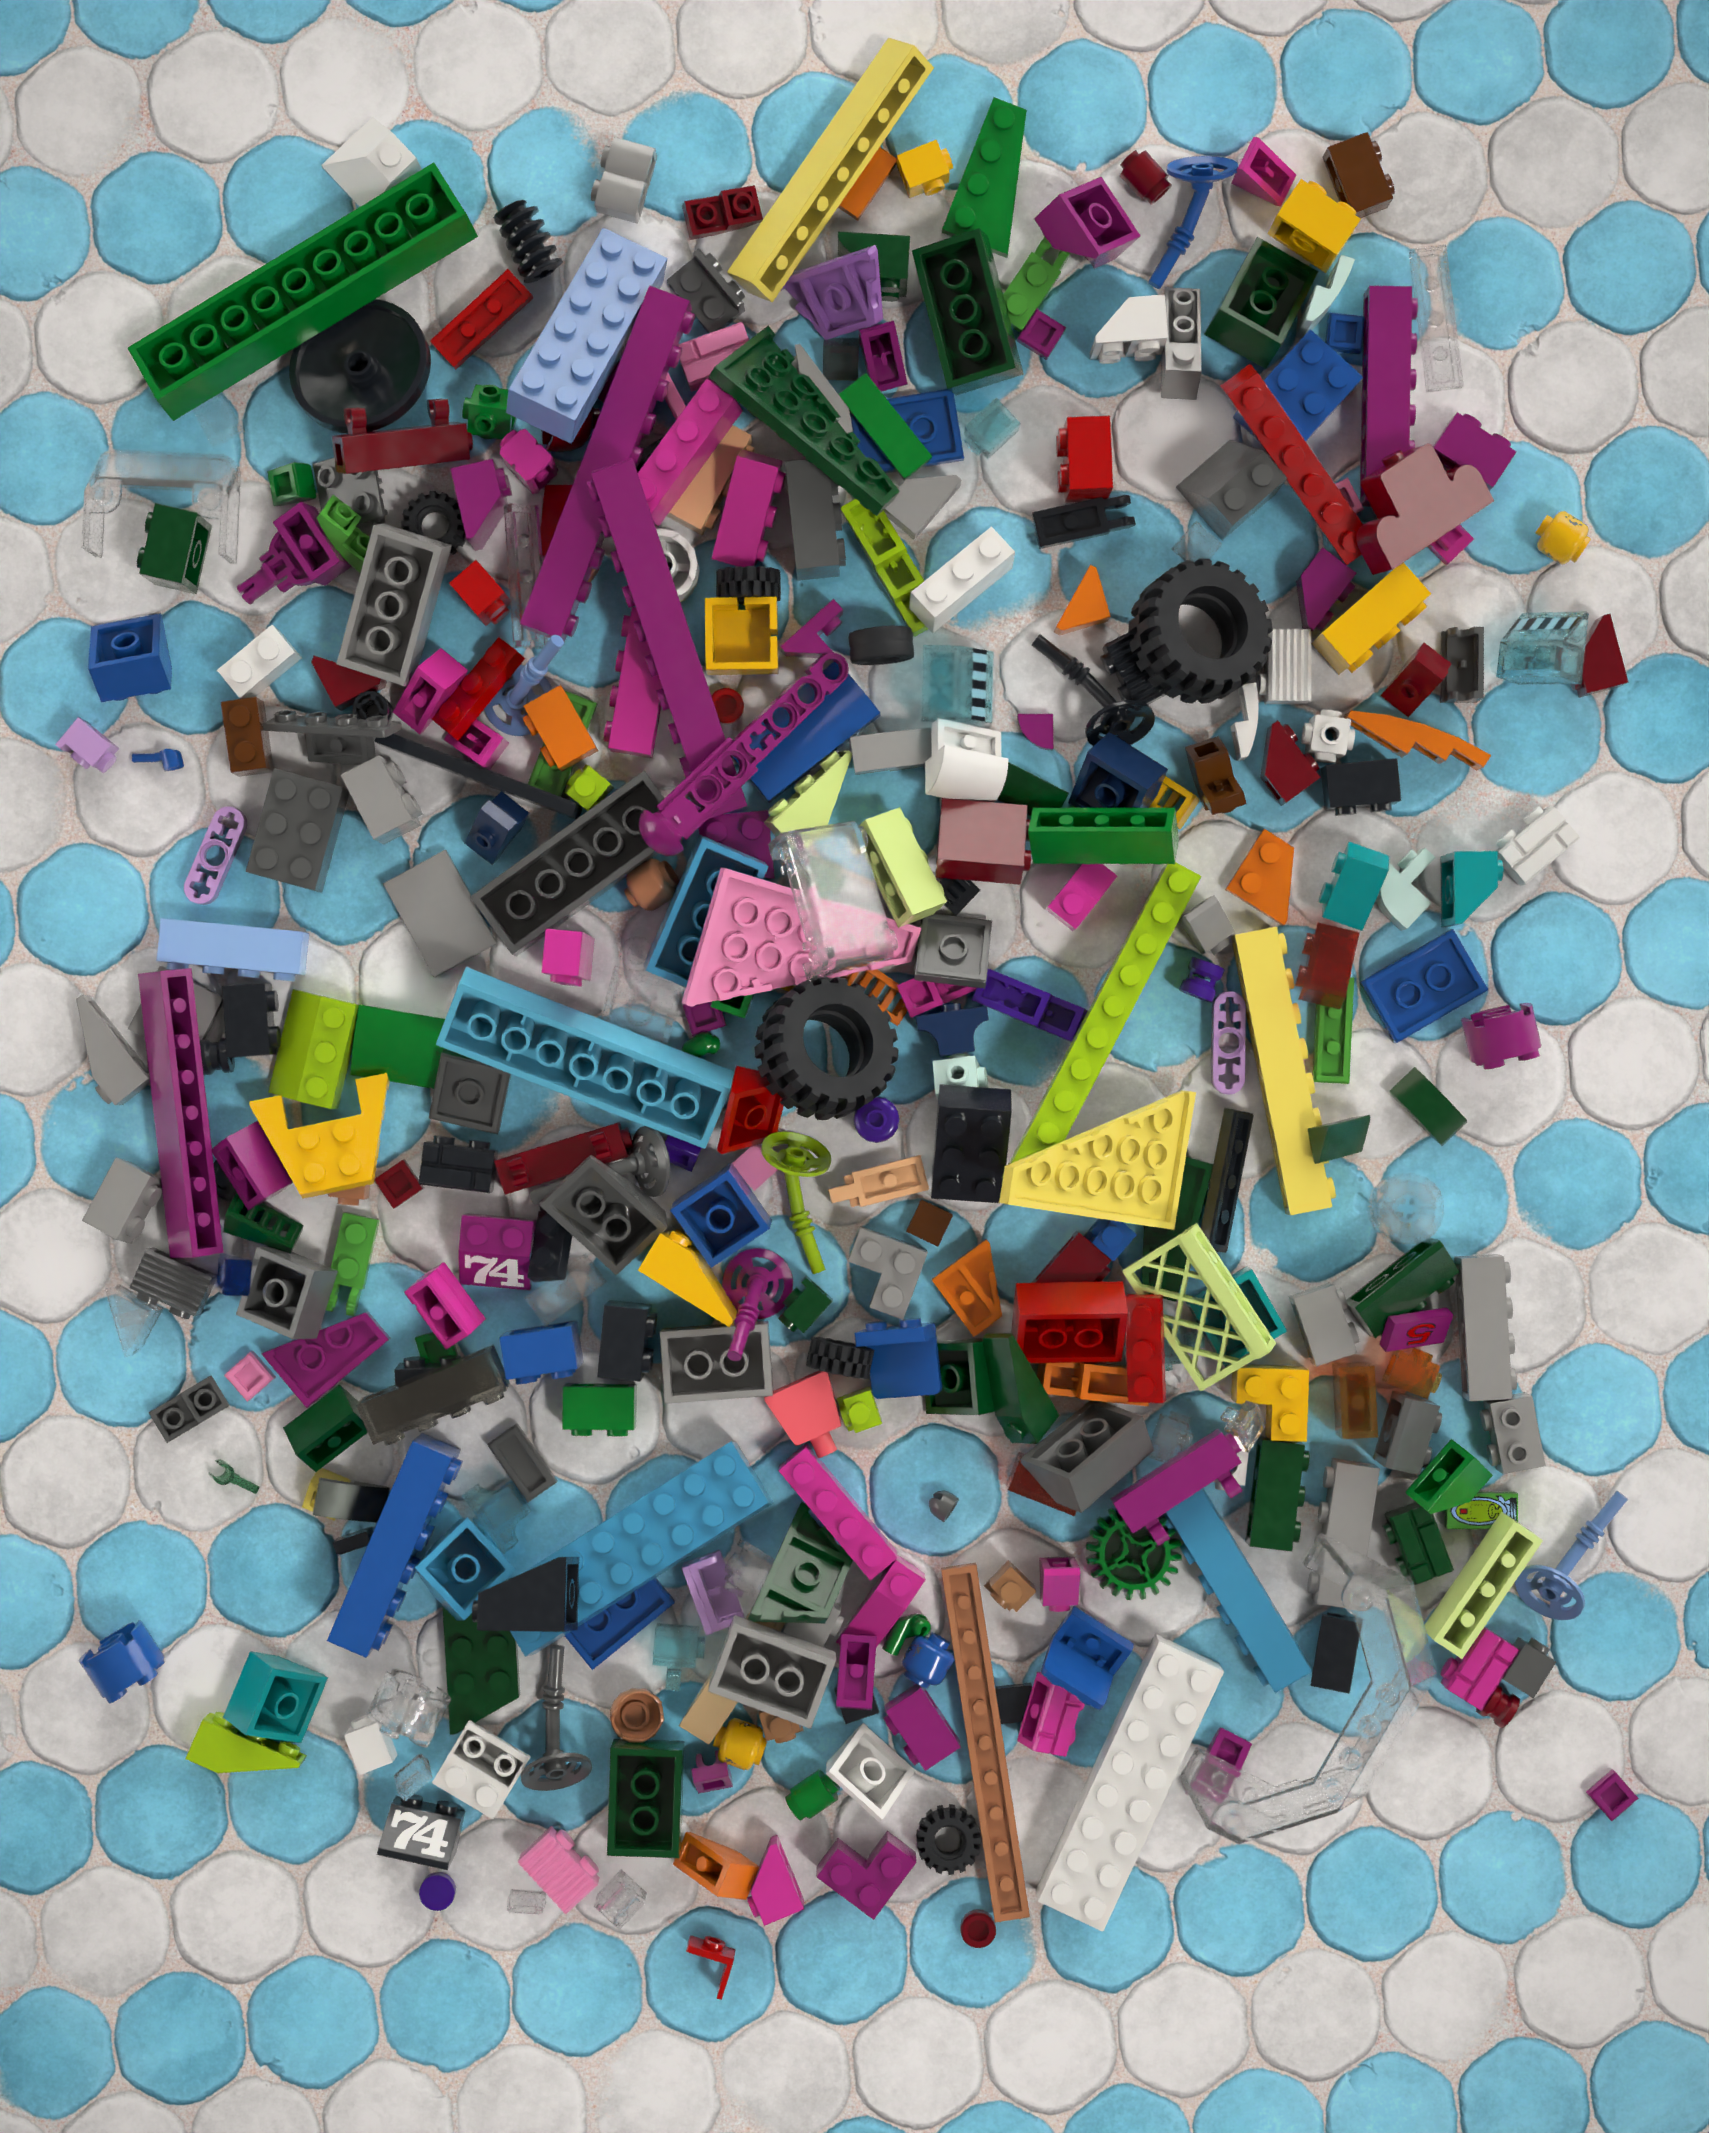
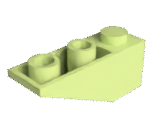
M835 750L820 761L819 765L822 768L813 776L810 774L804 776L794 786L796 792L787 801L782 798L769 809L768 813L771 816L764 823L791 854L800 855L826 831L852 757V753L849 750L839 751L838 753Z

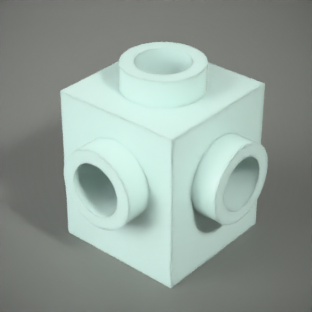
M958 1053L951 1055L949 1059L933 1061L934 1086L937 1099L939 1084L988 1088L986 1068L980 1067L975 1056Z

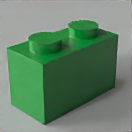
M566 1383L563 1386L562 1430H571L572 1436H591L592 1430H607V1436L621 1437L628 1436V1430L636 1428L637 1384Z

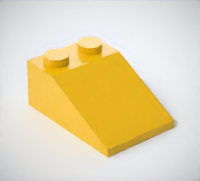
M678 1229L676 1231L672 1230V1232L660 1233L638 1271L726 1326H733L737 1310L704 1257L692 1245L693 1242L689 1236Z

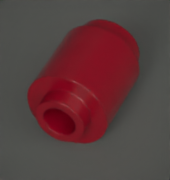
M1136 150L1133 151L1120 164L1123 171L1119 176L1142 201L1147 200L1150 205L1157 202L1172 186L1167 180L1169 175L1146 150L1140 154Z

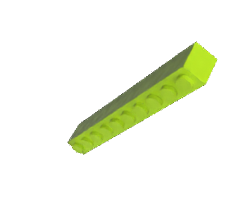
M1176 862L1175 864H1166L1162 868L1008 1165L1065 1141L1202 877L1199 874Z

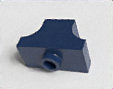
M501 791L492 801L488 800L481 807L464 844L493 865L500 858L508 844L521 831L529 812Z
M961 1003L939 1006L940 1013L915 1017L917 1031L928 1032L936 1040L939 1056L975 1051L974 1032L982 1022L989 1020L987 1006L961 1010Z

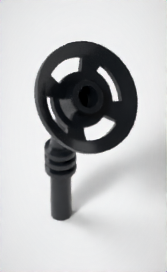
M1041 634L1032 643L1034 648L1063 670L1062 674L1064 676L1069 674V680L1075 679L1074 684L1077 686L1081 684L1102 705L1103 709L1092 716L1085 728V735L1090 745L1094 746L1103 738L1099 736L1100 733L1106 735L1108 732L1118 735V738L1132 745L1141 740L1152 729L1155 715L1148 704L1137 700L1117 702L1089 673V667L1084 669L1082 662L1077 663L1078 659L1076 657L1071 659ZM1135 717H1143L1140 724L1130 731L1129 728L1134 722Z

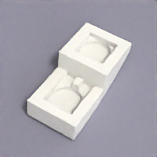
M1256 682L1244 684L1238 689L1244 721L1235 722L1230 726L1237 761L1244 760L1249 756L1256 735L1259 711Z

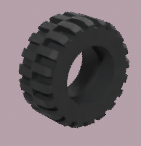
M1199 558L1195 562L1187 560L1179 563L1147 586L1139 595L1140 599L1134 603L1131 611L1132 616L1135 618L1129 621L1128 632L1129 635H1134V639L1129 643L1132 653H1137L1139 660L1136 662L1141 672L1146 670L1150 676L1148 681L1155 688L1160 685L1164 688L1163 693L1171 698L1180 695V700L1185 703L1193 704L1197 700L1201 704L1211 703L1217 698L1222 699L1256 676V672L1262 669L1267 661L1265 654L1271 650L1272 638L1267 637V635L1273 631L1272 620L1266 618L1265 613L1269 609L1265 600L1261 601L1257 595L1259 590L1254 583L1249 585L1244 580L1246 575L1238 569L1234 572L1230 571V565L1224 562L1217 561L1212 565L1210 559ZM1181 605L1197 607L1213 619L1219 629L1222 640V650L1219 659L1208 658L1197 653L1186 642L1179 626V609Z
M823 976L798 984L766 1010L762 1016L763 1023L757 1028L755 1037L761 1042L754 1049L755 1058L761 1059L762 1065L757 1067L761 1078L767 1077L770 1083L767 1089L772 1095L777 1093L782 1098L780 1103L787 1109L793 1106L798 1108L796 1113L806 1118L815 1114L817 1120H829L832 1117L838 1119L847 1116L853 1111L855 1112L873 1101L875 1097L879 1096L887 1088L886 1082L893 1078L896 1070L895 1066L891 1064L898 1060L899 1050L893 1047V1043L898 1038L896 1029H890L888 1024L892 1020L887 1010L882 1012L878 1006L880 1001L873 994L867 996L864 993L865 988L856 982L848 986V980L845 978L835 977L830 981V978ZM807 1020L826 1023L841 1035L849 1053V1068L845 1077L829 1075L820 1070L811 1061L803 1040V1032Z

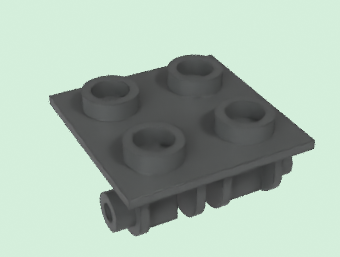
M334 458L313 464L321 510L329 498L335 495L362 517L357 525L370 521L372 524L386 522L385 516L388 515V512L384 508L383 498L381 497L384 494V489L379 486L382 483V479L378 478V470L350 474L336 472Z

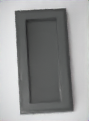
M518 1423L487 1444L527 1503L557 1483L558 1480Z

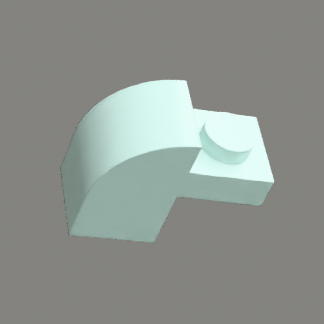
M1426 848L1420 849L1417 852L1411 849L1398 862L1397 865L1401 868L1399 871L1389 864V871L1376 899L1381 912L1400 930L1408 929L1431 904L1411 884L1436 858Z

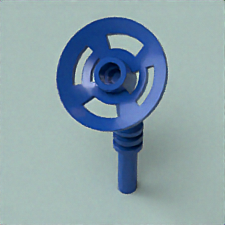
M1192 156L1174 160L1167 165V173L1170 176L1182 181L1191 182L1192 189L1195 191L1181 227L1177 226L1175 228V233L1170 237L1171 240L1166 243L1168 249L1148 281L1151 286L1160 289L1179 256L1185 255V248H1189L1190 242L1194 240L1193 232L1209 195V189L1213 188V182L1226 179L1237 173L1238 163L1236 161L1218 156ZM1213 168L1222 169L1224 171L1219 172L1217 170H1213Z

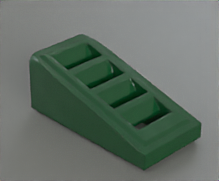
M236 1193L226 1212L223 1232L291 1254L303 1231L304 1225L263 1203L248 1210L238 1193ZM267 1226L273 1227L272 1231L267 1229ZM281 1230L287 1232L285 1238L279 1235Z

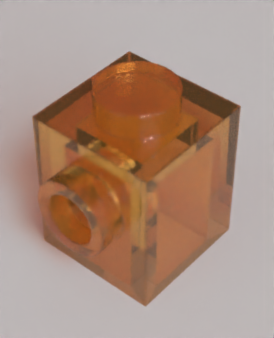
M1413 1348L1411 1353L1403 1350L1392 1352L1382 1381L1428 1399L1430 1392L1435 1393L1437 1391L1442 1374L1439 1373L1440 1365L1431 1362L1432 1354Z

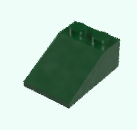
M1257 237L1204 335L1266 369L1284 342L1319 271Z

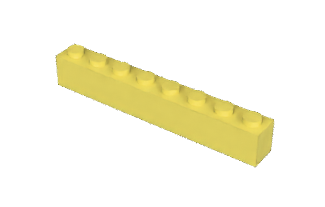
M891 38L886 40L735 259L727 273L748 293L770 302L774 301L932 72L934 67L915 45Z
M1277 927L1230 936L1242 997L1246 1004V1018L1285 1214L1291 1216L1331 1208V1199L1336 1198V1192L1332 1177H1326L1324 1164L1329 1163V1161L1314 1163L1308 1135V1128L1320 1126L1322 1121L1318 1107L1313 1108L1310 1094L1315 1093V1085L1311 1072L1306 1073L1303 1059H1308V1050L1305 1039L1299 1038L1296 1024H1301V1014L1298 1004L1292 1003L1290 989H1294V979L1291 968L1285 969L1283 955L1287 954V943L1284 933L1278 934Z

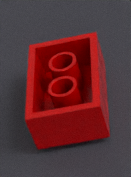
M1123 1281L1016 1283L1011 1333L1014 1335L1029 1363L1122 1362L1128 1317Z

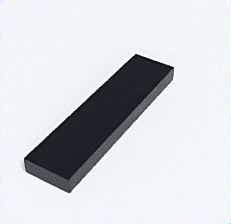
M1224 1108L1201 1224V1230L1215 1251L1224 1253L1228 1249L1254 1117L1253 1113Z

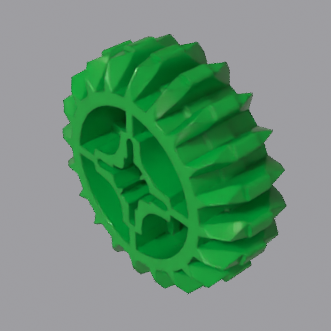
M1113 1508L1108 1509V1514L1112 1520L1107 1523L1104 1518L1098 1517L1097 1522L1103 1530L1100 1532L1091 1528L1089 1534L1097 1539V1542H1086L1085 1545L1087 1550L1096 1552V1554L1086 1557L1087 1564H1099L1091 1570L1092 1577L1095 1578L1104 1574L1099 1585L1102 1589H1105L1113 1583L1111 1594L1115 1597L1119 1595L1122 1588H1125L1124 1595L1126 1600L1132 1599L1133 1590L1138 1591L1141 1600L1146 1599L1145 1588L1150 1587L1154 1595L1159 1594V1589L1155 1583L1160 1580L1165 1586H1169L1171 1582L1164 1575L1166 1571L1175 1575L1178 1573L1177 1567L1170 1564V1561L1182 1560L1180 1553L1171 1551V1549L1181 1546L1180 1539L1173 1538L1162 1543L1160 1561L1155 1569L1150 1571L1147 1557L1150 1552L1156 1549L1155 1546L1157 1545L1151 1535L1148 1536V1534L1142 1537H1134L1125 1526L1127 1524L1122 1516H1117ZM1165 1515L1159 1516L1157 1519L1164 1527L1167 1519ZM1167 1527L1164 1528L1169 1537L1177 1532L1175 1529L1168 1530ZM1116 1531L1120 1538V1547L1112 1554L1111 1558L1105 1561L1106 1544L1111 1535ZM1125 1537H1128L1131 1544H1135L1136 1547L1142 1546L1138 1550L1142 1566L1138 1564L1136 1559H1132L1131 1555L1128 1558L1125 1557L1129 1553ZM1125 1566H1133L1139 1571L1141 1578H1123L1111 1570L1116 1567L1121 1569Z

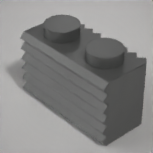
M152 1247L144 1252L130 1289L138 1292L136 1297L139 1300L152 1305H157V1302L160 1301L171 1306L170 1313L184 1319H189L191 1315L196 1317L202 1314L218 1275L182 1259L170 1258V1254Z

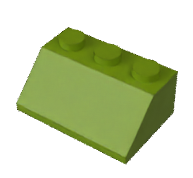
M293 989L281 1036V1046L278 1048L268 1093L328 1109H338L353 1049L359 1004Z

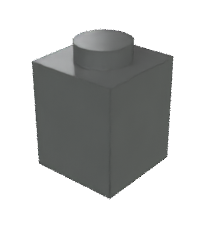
M1518 1637L1513 1645L1520 1651L1502 1679L1534 1698L1556 1661L1547 1655L1550 1648L1532 1637L1529 1642H1526Z

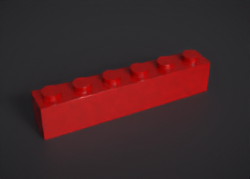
M1251 364L1247 365L1220 385L1272 461L1287 477L1286 481L1337 554L1348 565L1362 555L1356 542V534L1363 525L1259 373Z

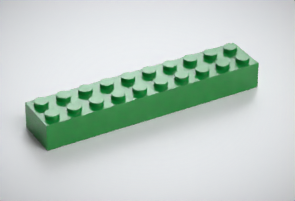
M433 162L129 346L128 350L156 400L172 421H175L471 242L478 235L463 207Z

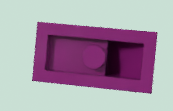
M834 599L831 600L780 646L781 652L786 657L819 658L822 655L834 653L819 636L822 633L829 636L842 624V621L839 619L843 615L841 606Z
M841 1634L836 1708L872 1710L877 1636Z

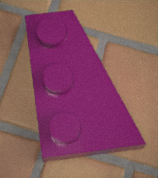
M367 1311L319 1330L318 1336L315 1339H296L261 1354L304 1406L308 1408L391 1338Z

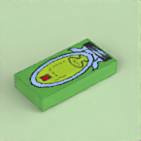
M1478 1492L1469 1503L1445 1510V1528L1490 1529L1501 1512L1518 1522V1493Z

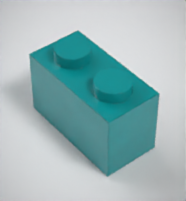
M1348 842L1344 853L1338 852L1334 859L1331 872L1335 873L1331 884L1325 882L1318 899V902L1323 904L1322 917L1363 931L1389 871V855Z

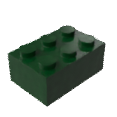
M613 1739L610 1748L607 1856L679 1858L682 1837L685 1741L647 1740L643 1743H629L623 1739Z

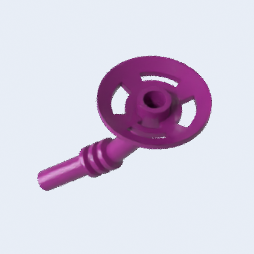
M753 1248L737 1254L724 1271L722 1287L737 1310L734 1320L736 1329L727 1353L728 1358L732 1361L741 1360L749 1332L754 1330L757 1319L768 1318L780 1312L785 1307L782 1302L793 1290V1277L788 1264L781 1256L768 1249ZM752 1258H765L777 1266L771 1272L761 1266L754 1267ZM738 1265H740L743 1269L736 1280L737 1289H732V1275ZM747 1273L750 1276L747 1280V1287H742L743 1276ZM784 1278L783 1293L775 1303L772 1299L776 1296L779 1288L778 1279ZM773 1281V1289L768 1296L765 1293L768 1288V1282ZM745 1296L744 1303L740 1304L739 1301ZM759 1302H762L763 1310L757 1308Z

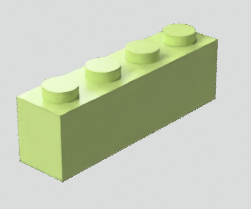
M1501 1512L1422 1629L1435 1642L1463 1659L1543 1540Z

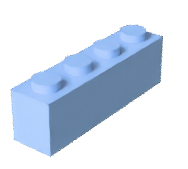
M161 918L157 961L167 962L168 970L187 969L189 965L203 966L202 973L224 975V968L238 969V976L259 978L260 971L273 972L274 980L295 981V975L305 976L309 933Z

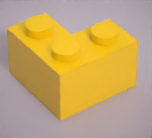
M1246 1364L1232 1373L1231 1399L1235 1403L1266 1404L1265 1436L1271 1441L1307 1442L1309 1370L1304 1366Z

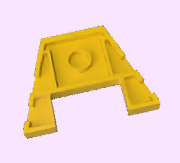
M387 1073L355 1079L361 1109L360 1115L288 1129L284 1100L281 1095L249 1101L254 1115L302 1199L374 1184L380 1147V1132L386 1109L385 1100L390 1084Z

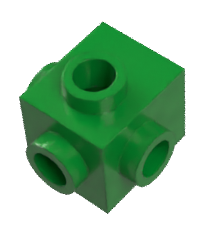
M475 385L471 398L465 397L462 418L468 419L467 432L484 439L495 438L502 440L509 432L514 430L517 418L506 413L508 389H502L495 385Z

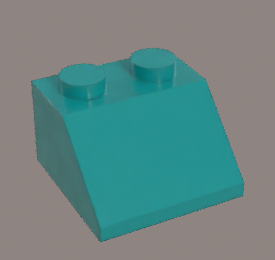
M1454 851L1440 857L1441 927L1462 924L1498 888V881H1502L1504 872L1503 861L1498 860V851Z
M250 1651L223 1717L244 1735L302 1743L328 1677L280 1656Z

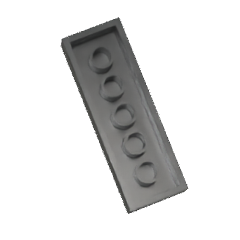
M645 770L470 896L512 955L516 957L542 939L545 936L546 929L557 928L626 878L627 874L659 854L646 845L639 830V818L644 810H648L653 814L658 812L659 810L656 806L664 799V796Z

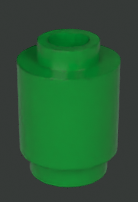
M817 1770L790 1789L791 1793L785 1796V1800L798 1820L801 1821L806 1817L811 1819L838 1800L837 1792L840 1790V1786L821 1770Z

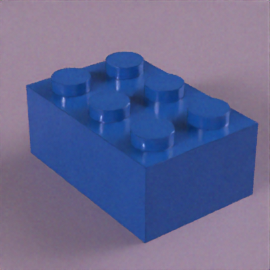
M1310 329L1264 379V382L1307 442L1357 387L1363 376ZM1237 410L1233 418L1256 438Z

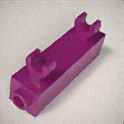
M1217 1428L1110 1499L1132 1533L1145 1526L1159 1546L1170 1539L1157 1519L1159 1516L1216 1479H1218L1230 1498L1243 1491L1230 1472L1231 1469L1242 1463L1237 1456V1453L1242 1451V1449L1230 1432L1224 1436Z

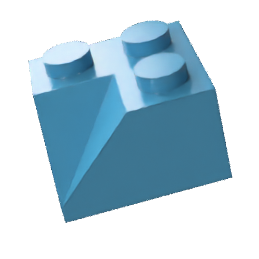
M468 1517L459 1519L433 1544L414 1567L432 1595L456 1621L465 1620L472 1613L473 1601L478 1600L479 1592L504 1582L516 1570Z

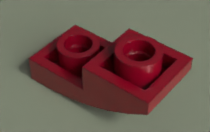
M755 185L723 190L718 196L684 201L682 205L690 240L738 230L760 223L763 220Z

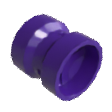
M1191 957L1188 965L1190 973L1188 978L1182 981L1179 991L1212 1003L1216 994L1215 984L1221 980L1225 969L1208 961ZM1195 974L1198 975V976H1200V977L1209 979L1210 982H1209V981H1206V980H1204V979H1201V978L1196 977Z

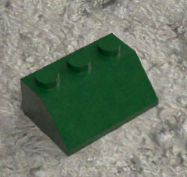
M1425 1237L1346 1300L1348 1309L1369 1336L1375 1339L1379 1335L1382 1337L1388 1316L1419 1312L1427 1305L1425 1299L1435 1291L1440 1294L1454 1284L1455 1280L1452 1277L1459 1273V1270L1440 1240Z

